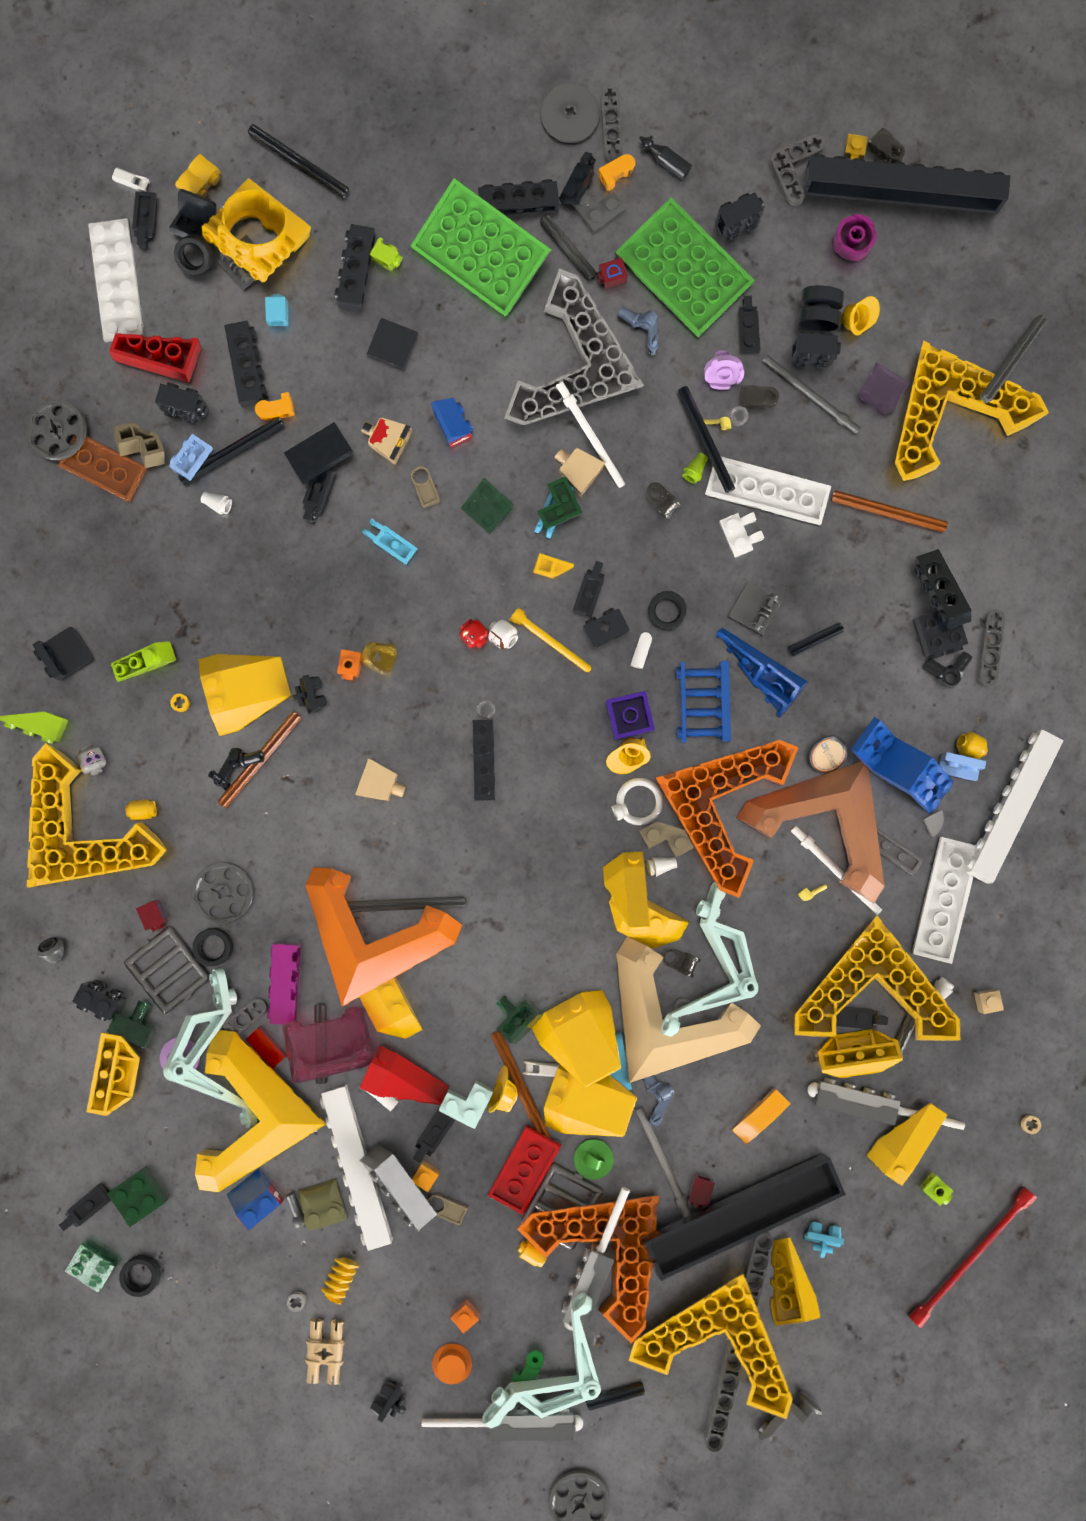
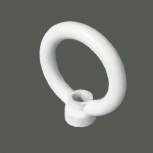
M634 778L621 786L617 793L616 804L611 806L618 821L624 819L633 825L642 826L652 823L660 816L664 806V798L660 788L653 781L646 778ZM645 786L654 793L656 805L653 812L648 816L639 818L632 816L628 812L624 804V798L632 787Z

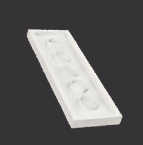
M126 218L90 223L88 226L103 340L105 342L113 341L115 333L144 336L129 220Z
M721 457L735 486V490L726 493L714 467H712L705 495L816 525L822 524L831 490L830 485Z
M940 837L911 954L952 964L973 881V876L966 873L968 869L967 862L971 856L975 855L977 851L975 849L976 845Z

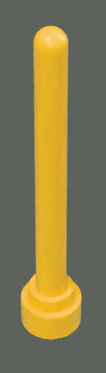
M519 607L509 619L515 625L522 624L585 672L591 671V666L527 619V615L524 614L525 612Z

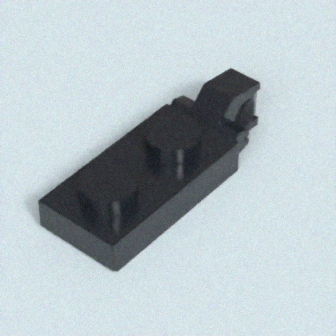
M585 152L580 162L574 167L559 197L561 203L579 205L594 175L593 165L596 160L592 153Z
M135 192L132 230L134 237H137V245L141 249H147L148 238H152L154 234L157 195L154 192Z
M752 295L744 296L742 299L743 307H739L737 314L740 353L760 352L757 306H752Z
M326 470L310 480L302 502L304 504L303 509L305 510L303 516L305 521L314 524L318 514H321L335 476L334 471Z
M596 561L593 570L588 569L587 573H585L573 612L592 618L604 582L605 574L600 573L603 566L602 562Z
M845 1006L836 1015V1026L876 1029L877 1024L888 1025V1017L878 1016V1011L873 1009Z
M437 1110L415 1145L419 1150L413 1159L420 1163L426 1154L428 1156H431L432 1153L434 1154L456 1119Z
M101 1183L65 1213L67 1219L59 1224L63 1232L72 1224L75 1228L82 1225L111 1201L107 1195L108 1192Z

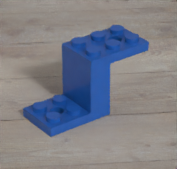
M876 717L872 719L851 749L874 775L911 795L930 814H932L934 809L938 808L940 801L950 791L954 783L933 757L895 737L884 723Z

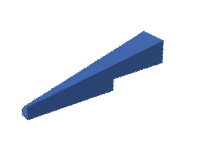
M721 628L718 630L716 636L718 638L721 637L728 646L727 651L734 654L739 661L738 665L754 686L760 688L766 696L765 700L767 703L773 705L777 710L776 715L781 718L800 696L808 681L726 629Z

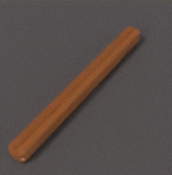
M836 490L832 495L833 502L936 531L945 532L948 526V522L841 491Z
M293 711L260 749L265 756L264 762L245 768L219 798L218 803L222 807H228L301 720V716Z
M500 1030L491 1034L493 1042L504 1065L508 1068V1074L517 1088V1093L534 1129L550 1138Z

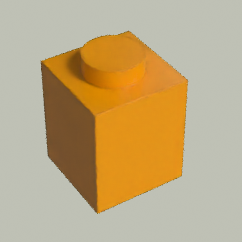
M423 1160L413 1175L412 1181L415 1185L429 1192L440 1170Z

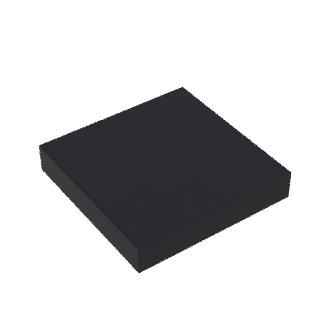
M381 318L367 351V356L404 370L418 332Z

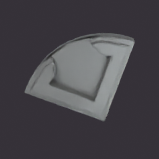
M942 810L923 819L931 837L937 835L942 829L944 823Z

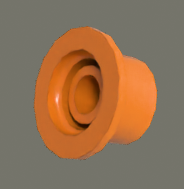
M447 1343L439 1347L435 1352L432 1360L433 1371L442 1382L458 1384L469 1376L472 1369V1357L464 1346L457 1343Z

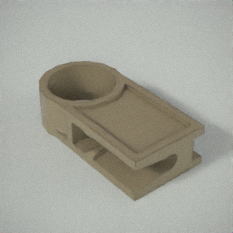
M423 466L414 468L411 472V480L422 507L426 508L441 502L429 470ZM418 470L426 471L428 473L427 481L421 484L415 482L413 479L415 472Z
M439 1193L430 1195L427 1199L428 1203L434 1197L442 1199L444 1207L440 1211H435L437 1213L436 1216L460 1226L468 1206Z

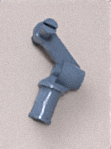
M622 306L617 314V318L632 324L633 328L642 327L644 330H648V354L650 355L651 353V356L655 355L656 350L659 348L658 315L651 310L643 314L640 312L637 314Z
M654 1075L642 1080L648 1088L647 1092L655 1094L659 1101L649 1118L650 1124L657 1126L661 1124L662 1117L675 1092L669 1083L665 1085L660 1083V1081L657 1082Z

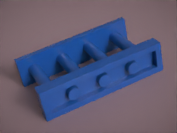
M721 661L716 668L685 669V662H680L679 667H676V679H680L681 727H677V738L681 739V743H686L687 736H717V738H721V742H730L729 661ZM716 676V678H719L720 686H716V688L685 689V677ZM716 696L720 698V706H717V708L686 709V697ZM717 716V718H720V726H717V728L686 729V717Z

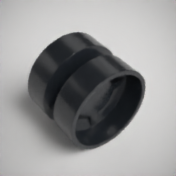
M824 285L805 287L802 290L801 305L804 308L800 310L799 326L818 332H831L840 329L842 313L839 310L843 308L844 292L841 289Z

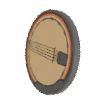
M825 736L819 739L810 750L809 761L811 766L820 773H829L837 770L846 760L847 746L837 736Z

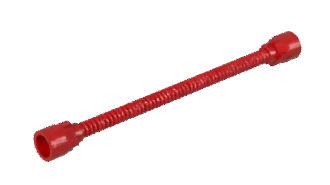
M1025 1187L1018 1193L1012 1206L1013 1208L995 1225L994 1229L988 1233L989 1235L980 1242V1245L978 1244L975 1250L969 1254L968 1258L962 1262L963 1264L954 1271L949 1279L945 1281L944 1285L936 1291L937 1293L930 1298V1301L928 1300L922 1306L919 1305L908 1316L918 1327L922 1328L931 1316L930 1313L936 1303L942 1299L941 1297L959 1280L960 1276L973 1264L972 1262L992 1243L993 1239L999 1235L998 1233L1018 1214L1017 1212H1021L1023 1208L1026 1210L1037 1197Z

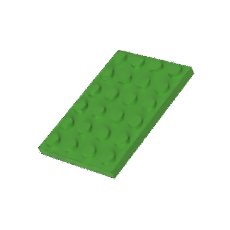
M453 178L410 246L505 317L508 316L552 250L455 178Z
M672 197L615 251V255L618 258H622L623 263L698 338L755 282Z

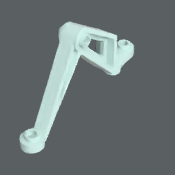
M716 882L712 883L706 901L701 900L698 903L696 915L701 916L699 924L730 983L668 1013L662 1024V1034L670 1037L679 1031L680 1022H678V1018L680 1016L752 998L758 992V984L744 932L715 922L721 912L719 908L721 901L726 895V892L719 889ZM720 936L733 941L741 973L737 972Z
M223 968L213 969L209 980L214 988L213 1003L217 1010L187 1015L185 1017L170 1056L164 1066L163 1073L169 1081L241 1107L240 1122L246 1128H251L257 1125V1117L245 1101L193 1068L196 1061L232 1012L231 1005L237 1003L236 992L233 988L228 989L226 974ZM209 1021L208 1026L188 1055L183 1057L182 1054L195 1025Z
M580 1293L571 1305L576 1375L512 1382L505 1389L498 1387L491 1397L493 1403L483 1414L482 1422L489 1428L498 1426L508 1411L515 1407L517 1401L543 1418L598 1397L601 1387L580 1321V1316L587 1314L592 1308L591 1297L585 1293ZM574 1389L572 1392L543 1402L532 1396L533 1394Z

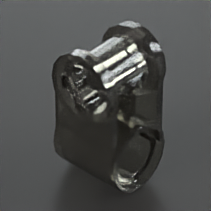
M881 128L867 142L870 151L885 161V163L902 162V158L905 155V147L887 129Z
M755 385L741 386L740 407L747 409H770L777 404L779 392L776 388ZM768 394H771V398H773L771 402L766 398Z
M654 482L647 487L645 491L646 499L664 519L669 520L670 515L677 508L680 509L682 507L677 498L670 494L662 484ZM650 489H658L660 496H651Z
M667 947L661 952V956L664 957L662 959L664 964L682 974L694 977L693 972L697 963L701 961L700 958L671 947ZM669 952L675 953V959L672 962H667L665 958Z

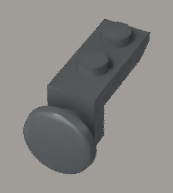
M799 1391L797 1395L801 1401L797 1403L792 1399L787 1415L788 1417L792 1413L803 1423L813 1411L821 1416L822 1409L809 1395ZM772 1414L775 1418L770 1423L766 1421L759 1429L761 1434L758 1438L763 1440L773 1435L785 1418Z

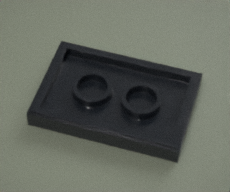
M335 422L287 450L284 454L302 484H305L351 456L354 452Z

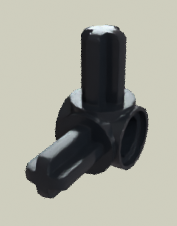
M963 651L953 666L949 665L947 667L929 658L924 668L938 676V681L942 682L945 687L954 688L964 677L963 671L972 660V656ZM949 673L955 674L957 681L949 683L946 680V675Z

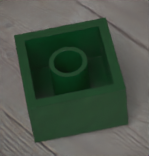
M146 1166L107 1193L129 1227L149 1215L168 1200Z

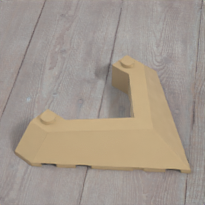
M627 936L616 952L629 1083L751 1043L761 1025L747 1012L733 1003L726 1004L716 1021L679 1028L677 1034L671 1037L662 1034L663 1019L653 973L664 957L648 946Z

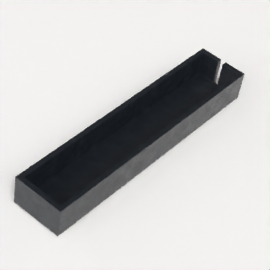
M815 154L810 156L805 168L803 189L805 194L999 213L1009 199L1011 175H1005L1003 172L985 173L983 170L965 171L963 168H954L952 170L945 169L943 166H934L932 168L925 167L923 164H914L912 166L905 165L903 162L891 164L885 163L883 160L871 162L865 161L863 158L851 160L845 159L843 156L830 158L825 157L823 154Z
M821 1154L643 1236L641 1240L650 1257L656 1276L662 1281L846 1194L830 1157Z

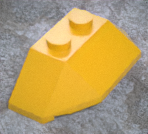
M611 897L609 904L616 930L651 949L680 940L690 922L647 899L650 929L629 930L620 915L618 906Z
M396 977L377 986L363 996H359L377 1032L406 1039L423 1030Z
M874 1029L836 1034L818 1052L822 1073L839 1078L879 1073L903 1060L898 1040L890 1038Z
M101 1032L87 1106L88 1113L107 1116L133 1097L140 1057L121 1035Z

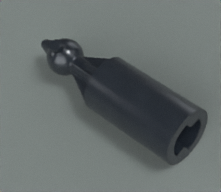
M640 136L639 139L643 146L642 150L651 149L656 161L680 180L687 176L692 168L689 162L668 146L654 144L653 136L646 138Z

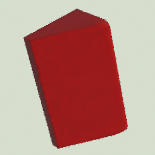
M259 1026L245 1039L272 1069L287 1056L262 1026Z

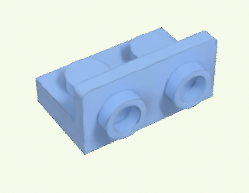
M192 434L184 440L179 453L172 457L169 467L190 481L213 448Z
M945 752L941 753L939 765L949 776L977 781L979 771L985 769L986 761Z

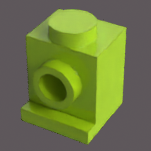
M380 237L370 253L373 262L390 271H393L395 266L398 267L403 256L399 255L398 249L389 243L385 245Z
M933 1172L919 1186L940 1206L948 1204L953 1198L951 1194L953 1190ZM941 1188L942 1191L940 1192L939 1195H937V1194H936L937 1189Z

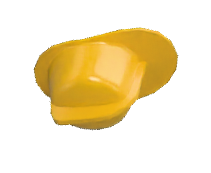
M868 296L857 303L847 305L843 312L841 324L847 330H851L854 335L862 334L872 327L878 319L880 313L878 300L873 296Z
M630 737L626 738L619 748L608 755L606 763L608 768L614 773L628 774L646 764L651 756L646 748L643 737L639 739Z
M503 1066L498 1073L493 1094L487 1105V1110L490 1113L495 1109L510 1112L517 1099V1088L508 1080L507 1066Z

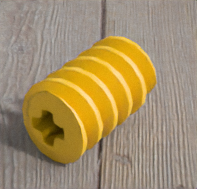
M335 1257L334 1260L338 1263V1266H331L335 1273L328 1272L327 1275L331 1278V1281L325 1280L324 1283L328 1288L322 1287L321 1291L331 1302L342 1304V1298L346 1296V1290H349L350 1287L349 1283L353 1281L352 1275L356 1274L355 1268L359 1267V1264L349 1258Z

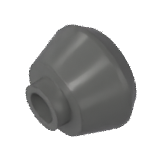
M51 937L44 940L38 946L37 955L48 963L59 962L64 955L62 939Z

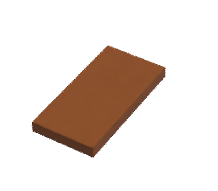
M73 435L69 445L76 442V435ZM86 436L83 445L74 455L60 460L57 465L129 503L147 470L143 464L125 455L120 456L119 452Z

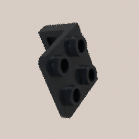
M180 189L178 192V214L169 226V232L183 238L190 234L203 236L202 226L205 223L207 224L213 215H216V203L190 191Z
M73 627L66 628L46 642L39 640L32 644L35 648L33 651L34 655L39 661H43L46 666L44 668L46 674L50 678L53 677L57 680H62L92 660V655Z

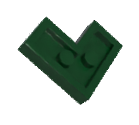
M566 476L547 484L555 503L538 510L539 517L546 530L582 514V510Z

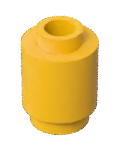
M132 800L125 807L126 816L130 817L131 821L151 819L157 815L154 800Z
M523 1240L518 1246V1257L534 1267H542L547 1260V1257L545 1258L528 1240Z

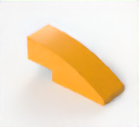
M773 1088L731 1130L747 1144L770 1125L791 1103L779 1091Z

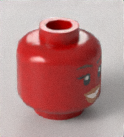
M469 619L459 628L461 630L459 636L469 648L476 646L481 648L488 642L486 637L489 632L478 619Z

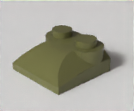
M337 1178L297 1190L304 1214V1223L308 1230L326 1227L348 1218Z

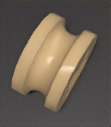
M1026 1115L1021 1121V1127L1029 1134H1036L1041 1129V1122L1033 1115ZM1032 1119H1034L1035 1121L1033 1123L1036 1124L1035 1128L1031 1127L1030 1130H1028L1027 1128L1029 1126L1026 1125L1027 1121L1031 1122Z

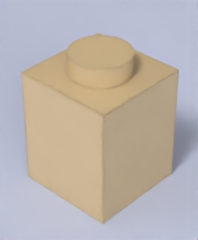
M991 988L974 992L978 1012L987 1014L1004 1010L1000 990Z

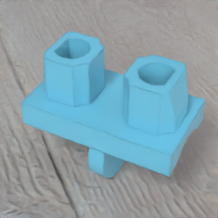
M811 1222L808 1232L804 1234V1241L820 1244L812 1245V1250L819 1251L820 1258H824L826 1253H833V1248L827 1247V1245L834 1247L844 1245V1239L841 1238V1227L829 1226L828 1235L821 1234L822 1224Z

